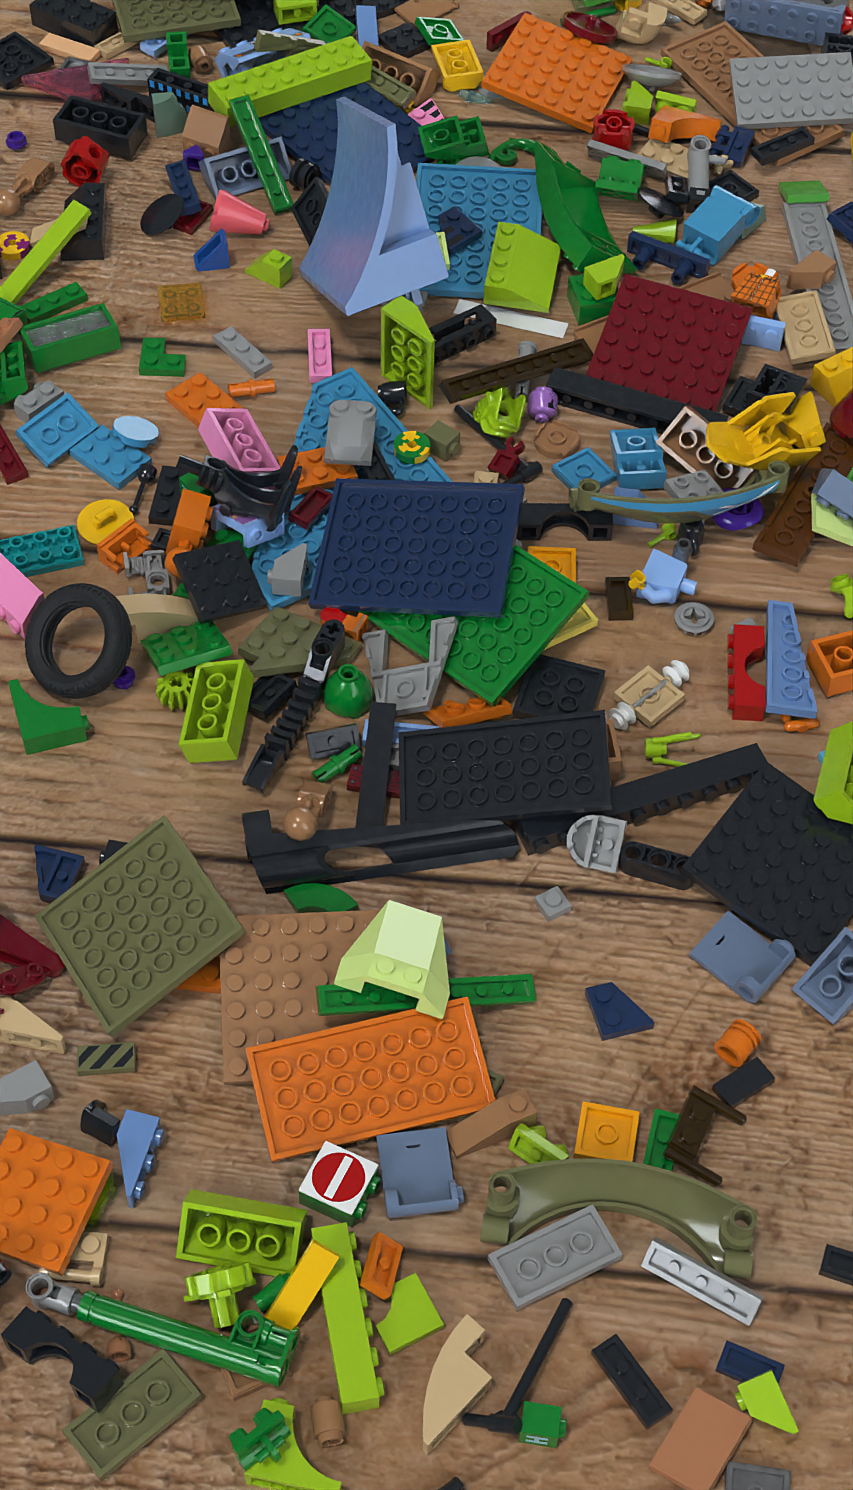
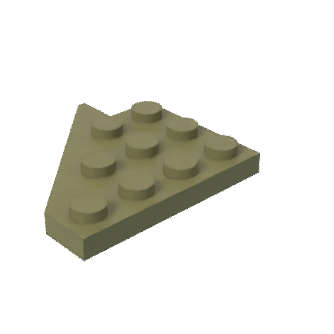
M276 607L238 647V655L255 662L249 668L254 678L304 671L311 645L322 625ZM345 636V646L334 666L350 664L361 651L362 643Z

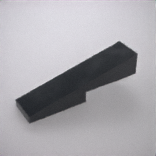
M104 82L100 84L102 102L146 114V118L155 123L152 97Z

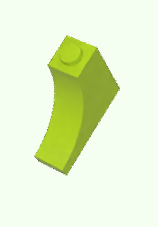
M273 1398L272 1401L263 1399L261 1409L267 1408L272 1413L279 1410L283 1414L284 1421L291 1434L284 1439L286 1443L277 1449L281 1459L276 1463L269 1457L261 1463L257 1461L244 1472L245 1483L271 1490H342V1482L333 1480L318 1472L306 1461L300 1452L293 1432L295 1421L294 1406L281 1398Z

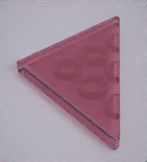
M121 58L98 63L129 64V59ZM88 64L21 77L23 84L67 100L72 95L95 101L101 95L100 84H90L87 70Z

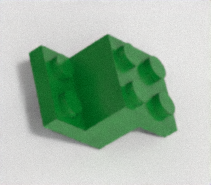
M609 155L608 158H602L599 179H596L595 184L597 195L638 202L639 190L645 177L644 164H641V161L636 159L622 161L620 157Z

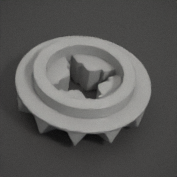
M689 602L677 608L674 621L677 623V629H683L685 634L691 632L696 636L698 633L705 634L708 629L712 628L714 616L707 606L701 603ZM692 614H694V617L697 621L696 624L692 623V620L690 619L692 617Z

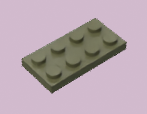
M161 1349L125 1378L122 1387L100 1413L89 1407L62 1429L64 1436L101 1482L202 1399V1394L164 1349Z

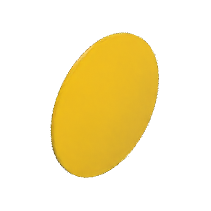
M111 499L98 500L90 503L80 512L77 518V529L86 541L97 545L128 520L134 519V516L129 511V507L120 501Z

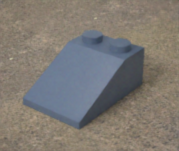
M847 927L840 932L792 988L797 995L833 1025L838 1023L853 1009V932Z

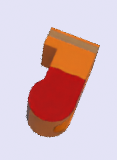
M330 607L324 608L320 613L321 625L328 620H339L344 624L345 636L361 642L363 639L362 634L367 633L369 630L368 615L359 613L357 617L341 612L339 608Z

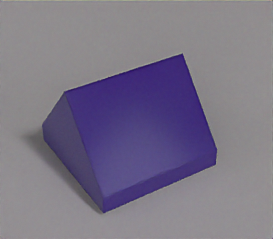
M196 144L183 151V159L186 161L188 170L201 172L199 162L204 159V153Z

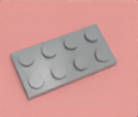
M592 1204L488 1254V1261L517 1311L621 1260L623 1254Z

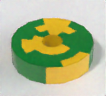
M418 431L403 432L394 440L393 453L403 463H421L430 455V440L426 435Z

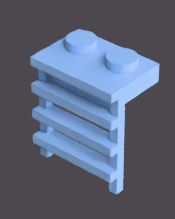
M774 313L772 319L751 315L741 343L780 351L786 322L778 321L776 313Z

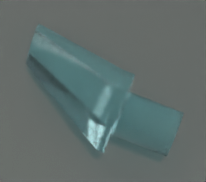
M461 89L459 97L466 99V102L469 104H490L492 102V98L471 90L468 92Z

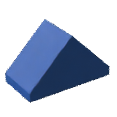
M221 228L193 255L197 271L229 268L228 243L224 229Z

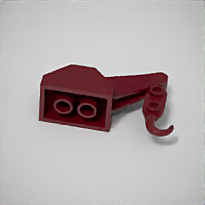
M0 914V962L16 966V968L0 974V995L12 996L36 987L44 982L46 976L51 978L59 977L65 966L59 955ZM0 1008V1014H3L4 1009Z

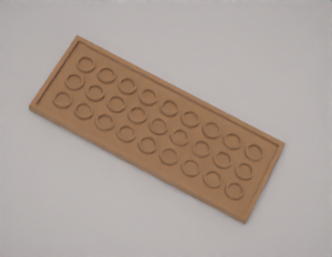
M726 21L662 48L661 56L669 57L672 60L671 66L678 72H681L682 76L734 126H737L729 60L764 56ZM838 124L804 126L815 137L814 145L772 163L778 167L844 136V129ZM802 126L749 130L755 131L752 143L757 146Z

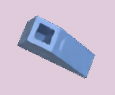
M126 1109L117 1133L128 1205L129 1208H134L136 1200L141 1199L144 1194L146 1185L144 1178L146 1173H151L155 1163V1155L153 1154L156 1146H161L165 1130L161 1127L160 1117Z

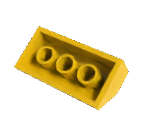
M853 347L827 358L813 367L810 385L833 408L853 388Z

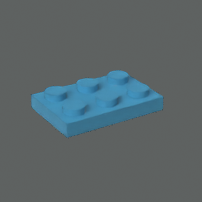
M67 392L18 428L15 435L48 468L69 452L70 448L96 430L99 425Z
M104 425L98 427L69 449L70 456L118 490L137 477V471L141 464L152 465L151 457L136 447L120 442L121 438L118 436L115 438L112 431Z

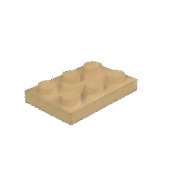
M650 139L638 152V155L666 163L668 174L686 177L688 184L689 161L687 159V152L689 148L671 141L665 143Z

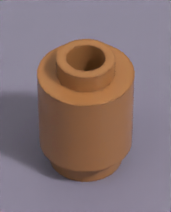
M192 46L189 49L188 56L195 71L200 74L209 72L213 66V60L203 46Z
M332 1396L317 1398L315 1404L310 1406L314 1439L318 1440L320 1447L337 1446L344 1441L343 1435L345 1434L341 1402L334 1400Z

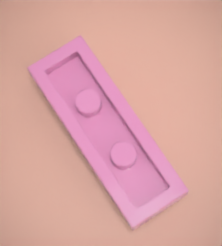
M308 329L310 383H316L332 376L330 329Z

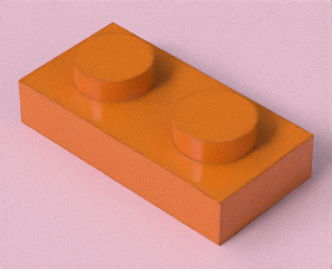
M380 1231L376 1233L371 1240L360 1286L383 1300L391 1296L403 1246Z

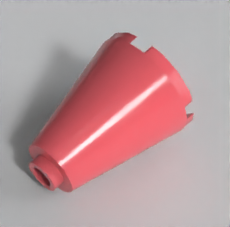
M219 190L209 231L218 232L222 228L225 230V233L262 235L263 231L267 232L270 219L266 218L267 214L225 190Z

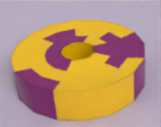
M9 231L1 234L0 257L5 260L15 261L27 256L30 252L28 236L18 231Z

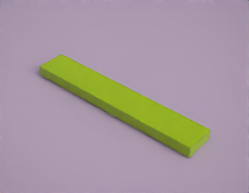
M73 200L1 285L0 297L16 304L92 214L90 209Z

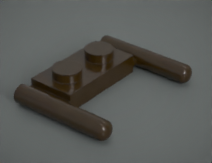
M693 1085L683 1104L663 1156L718 1187L722 1183V1177L694 1161V1158L697 1156L714 1111L739 1125H743L747 1117L740 1111Z

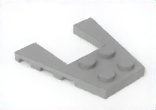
M455 616L431 621L428 663L386 670L389 634L385 629L362 634L366 645V656L370 663V674L374 681L376 701L395 703L397 706L396 716L431 710L458 626Z

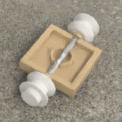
M673 660L670 662V666H665L662 669L663 676L648 665L618 688L613 694V699L618 702L617 709L611 708L609 710V719H613L614 727L626 730L628 723H635L637 717L650 728L682 703L685 699V694L678 687L681 686L682 681L686 682L689 680L687 665L681 661Z

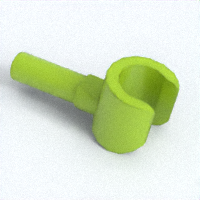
M650 57L645 58L646 62L662 68H670L672 60L669 57H662L661 61Z
M665 523L661 528L663 533L647 542L648 547L651 548L665 539L668 541L675 540L677 534L674 523Z

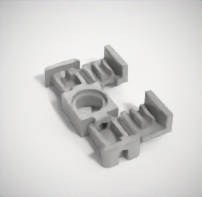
M163 550L144 551L143 558H129L127 552H123L126 577L141 573L142 576L145 573L147 592H142V594L170 595L168 572L162 566V560H165V552ZM154 580H161L164 582L160 586H155L151 584V582ZM128 587V595L137 594V592H133L132 587Z

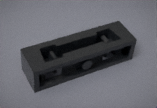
M480 304L430 327L429 330L431 334H434L433 338L435 340L434 365L496 336L497 319ZM475 315V320L469 319L468 323L465 324L466 318Z

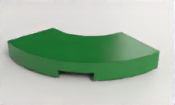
M308 883L284 890V896L296 913L358 910V904L352 897L333 886Z

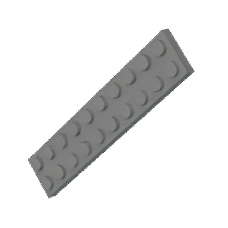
M783 202L782 212L796 265L816 249L837 261L836 276L831 283H827L821 289H803V291L817 290L836 354L853 347V300L832 226L827 220L828 212L825 202L789 204Z

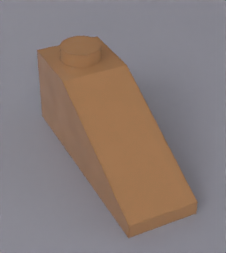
M521 1089L498 1098L447 1130L448 1143L455 1158L458 1159L511 1138L516 1127L521 1123L527 1127L536 1126L537 1111L526 1089Z

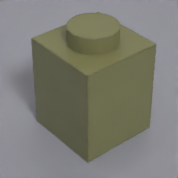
M438 420L424 433L430 440V453L446 462L452 455L455 456L459 452L461 447L460 432Z

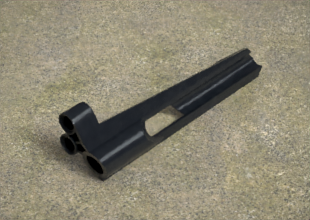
M269 810L242 813L248 861L253 862L258 879L266 894L284 892L285 889L300 884L319 883L331 885L514 857L520 847L516 833L504 821L458 820L317 830L311 838L297 841L290 838L286 833H272ZM375 843L387 854L392 863L341 871L330 867L324 858L325 854L330 850Z

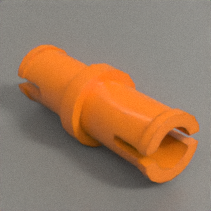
M273 378L256 381L248 379L247 382L228 384V394L231 398L246 395L255 397L256 394L275 392Z

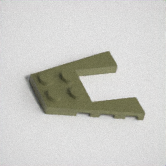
M258 30L254 49L257 53L287 50L286 57L325 45L326 43L322 40Z

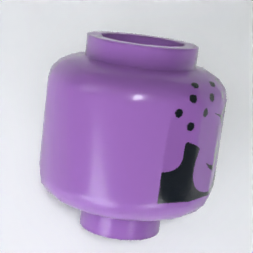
M549 387L535 388L528 396V414L535 418L537 422H548V419L555 417L557 414V394Z

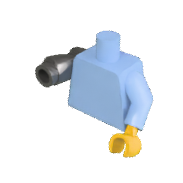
M680 538L674 545L672 557L653 549L643 572L636 570L630 575L632 579L629 581V587L631 589L637 588L636 597L647 599L652 604L665 602L673 604L676 602L680 592L694 595L698 582L686 578L687 562L693 551L691 541L687 538Z

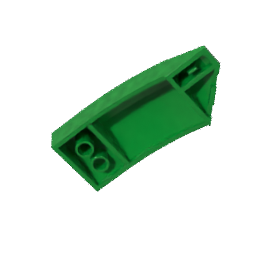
M536 140L534 151L536 185L539 199L550 231L558 245L565 252L563 254L564 257L574 263L572 267L575 270L583 273L584 267L623 254L625 256L623 273H635L637 268L619 248L604 220L595 188L596 182L580 173L581 170L569 161L564 163L557 155L558 153L551 147Z

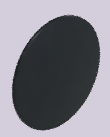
M640 188L639 195L650 205L648 207L649 211L658 219L663 218L664 215L672 217L683 216L682 208L677 203L667 199L663 193L650 188Z
M167 194L155 200L142 215L140 221L141 230L145 234L156 235L171 229L183 211V199L177 194Z

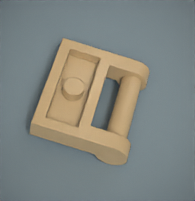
M83 1231L68 1263L93 1266L92 1270L66 1268L63 1276L40 1268L39 1273L49 1275L52 1280L87 1282L91 1286L100 1287L109 1242L108 1233Z

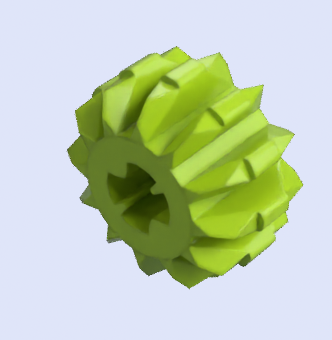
M182 669L179 672L175 671L162 675V678L157 679L156 696L163 707L169 705L171 711L175 707H179L182 711L184 706H187L194 678L192 672L186 673Z

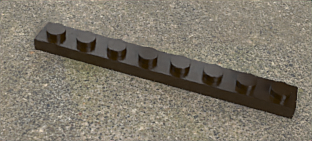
M584 338L442 380L439 387L449 403L452 404L485 394L487 391L492 392L550 374L554 367L567 369L589 362L594 354Z

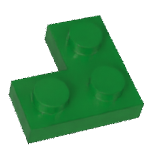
M143 337L139 375L184 377L186 354H165L166 338Z

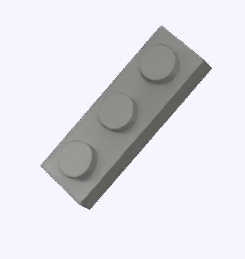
M232 326L213 336L214 343L254 379L272 369V362Z

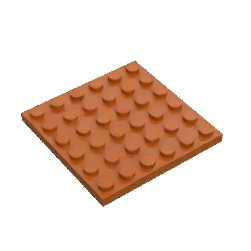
M524 13L483 78L481 87L592 134L595 116L598 113L599 116L603 114V111L608 106L625 76L622 65L631 64L633 58L612 50L605 45L582 38L550 22Z

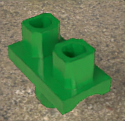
M262 1408L253 1418L256 1428L250 1433H247L243 1428H238L229 1435L232 1449L240 1466L245 1471L257 1461L259 1463L263 1462L267 1457L275 1463L281 1459L277 1449L286 1443L284 1439L291 1432L284 1421L283 1414L279 1410L272 1413L267 1408Z

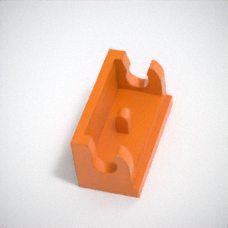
M131 518L97 544L99 561L116 574H119L125 569L123 552H127L129 558L140 557L144 551L151 549V542L145 538L149 533Z

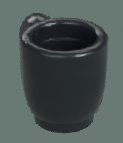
M390 381L378 385V397L396 417L403 413L404 405H407L406 381Z
M702 520L680 523L678 528L677 541L680 538L689 539L693 548L691 553L693 557L698 554L699 547L703 542L704 524Z

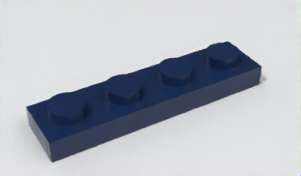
M185 159L165 165L174 194L179 195L183 199L184 206L181 216L193 215L201 211L202 208Z

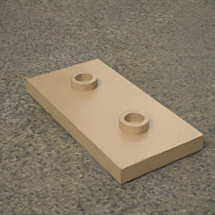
M817 290L780 297L775 311L778 321L786 322L783 338L791 365L826 359L836 355Z

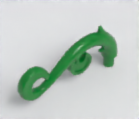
M509 138L508 141L498 145L488 158L502 165L514 164L517 161V153L514 150L528 151L535 156V141L526 138Z

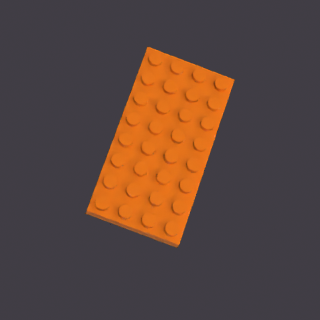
M468 996L448 1001L443 1019L411 1009L245 1048L271 1163L318 1152L325 1141L336 1146H343L376 1138L377 1135L397 1133L471 1115L495 1101Z

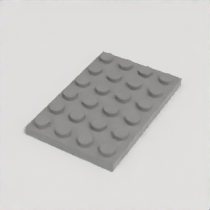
M851 52L734 58L729 60L737 127L759 129L853 123V65Z

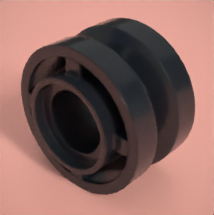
M305 158L298 159L291 168L289 183L304 191L315 177L319 178L320 167Z

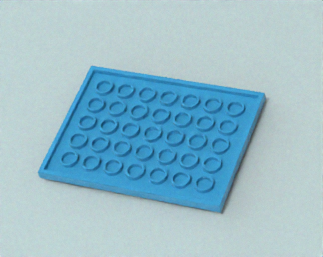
M418 163L416 184L429 229L435 233L442 232L438 223V215L455 206L482 230L481 238L451 256L448 254L450 261V270H447L448 278L419 288V290L426 291L431 296L484 298V284L498 222L520 224L541 235L542 207L536 185V169Z

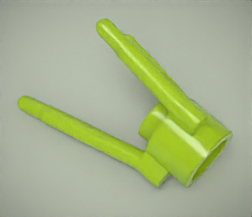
M686 732L664 737L645 738V757L652 758L653 764H666L675 767L686 765L688 763L662 758V755H667L666 744L697 739L701 737V734Z

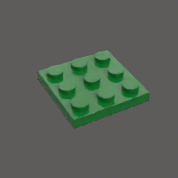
M197 621L194 625L175 627L171 632L151 634L147 639L140 640L143 651L160 676L232 655L231 645L213 621L203 624Z

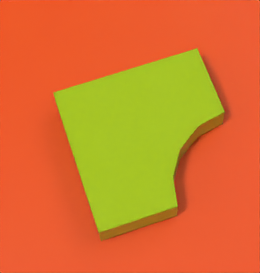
M416 1273L394 1283L391 1293V1309L385 1319L376 1325V1331L389 1356L444 1329V1323Z

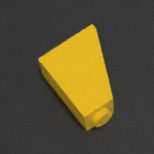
M809 391L797 400L790 414L782 413L786 419L776 425L788 436L789 440L796 438L797 442L794 444L800 449L818 447L826 442L813 393Z

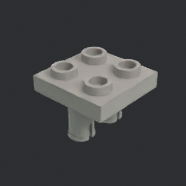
M706 470L666 479L663 486L672 498L699 497L723 492Z

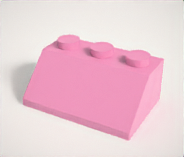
M0 553V620L4 619L14 634H19L25 639L30 619L34 611L37 610L38 605L44 600V595Z

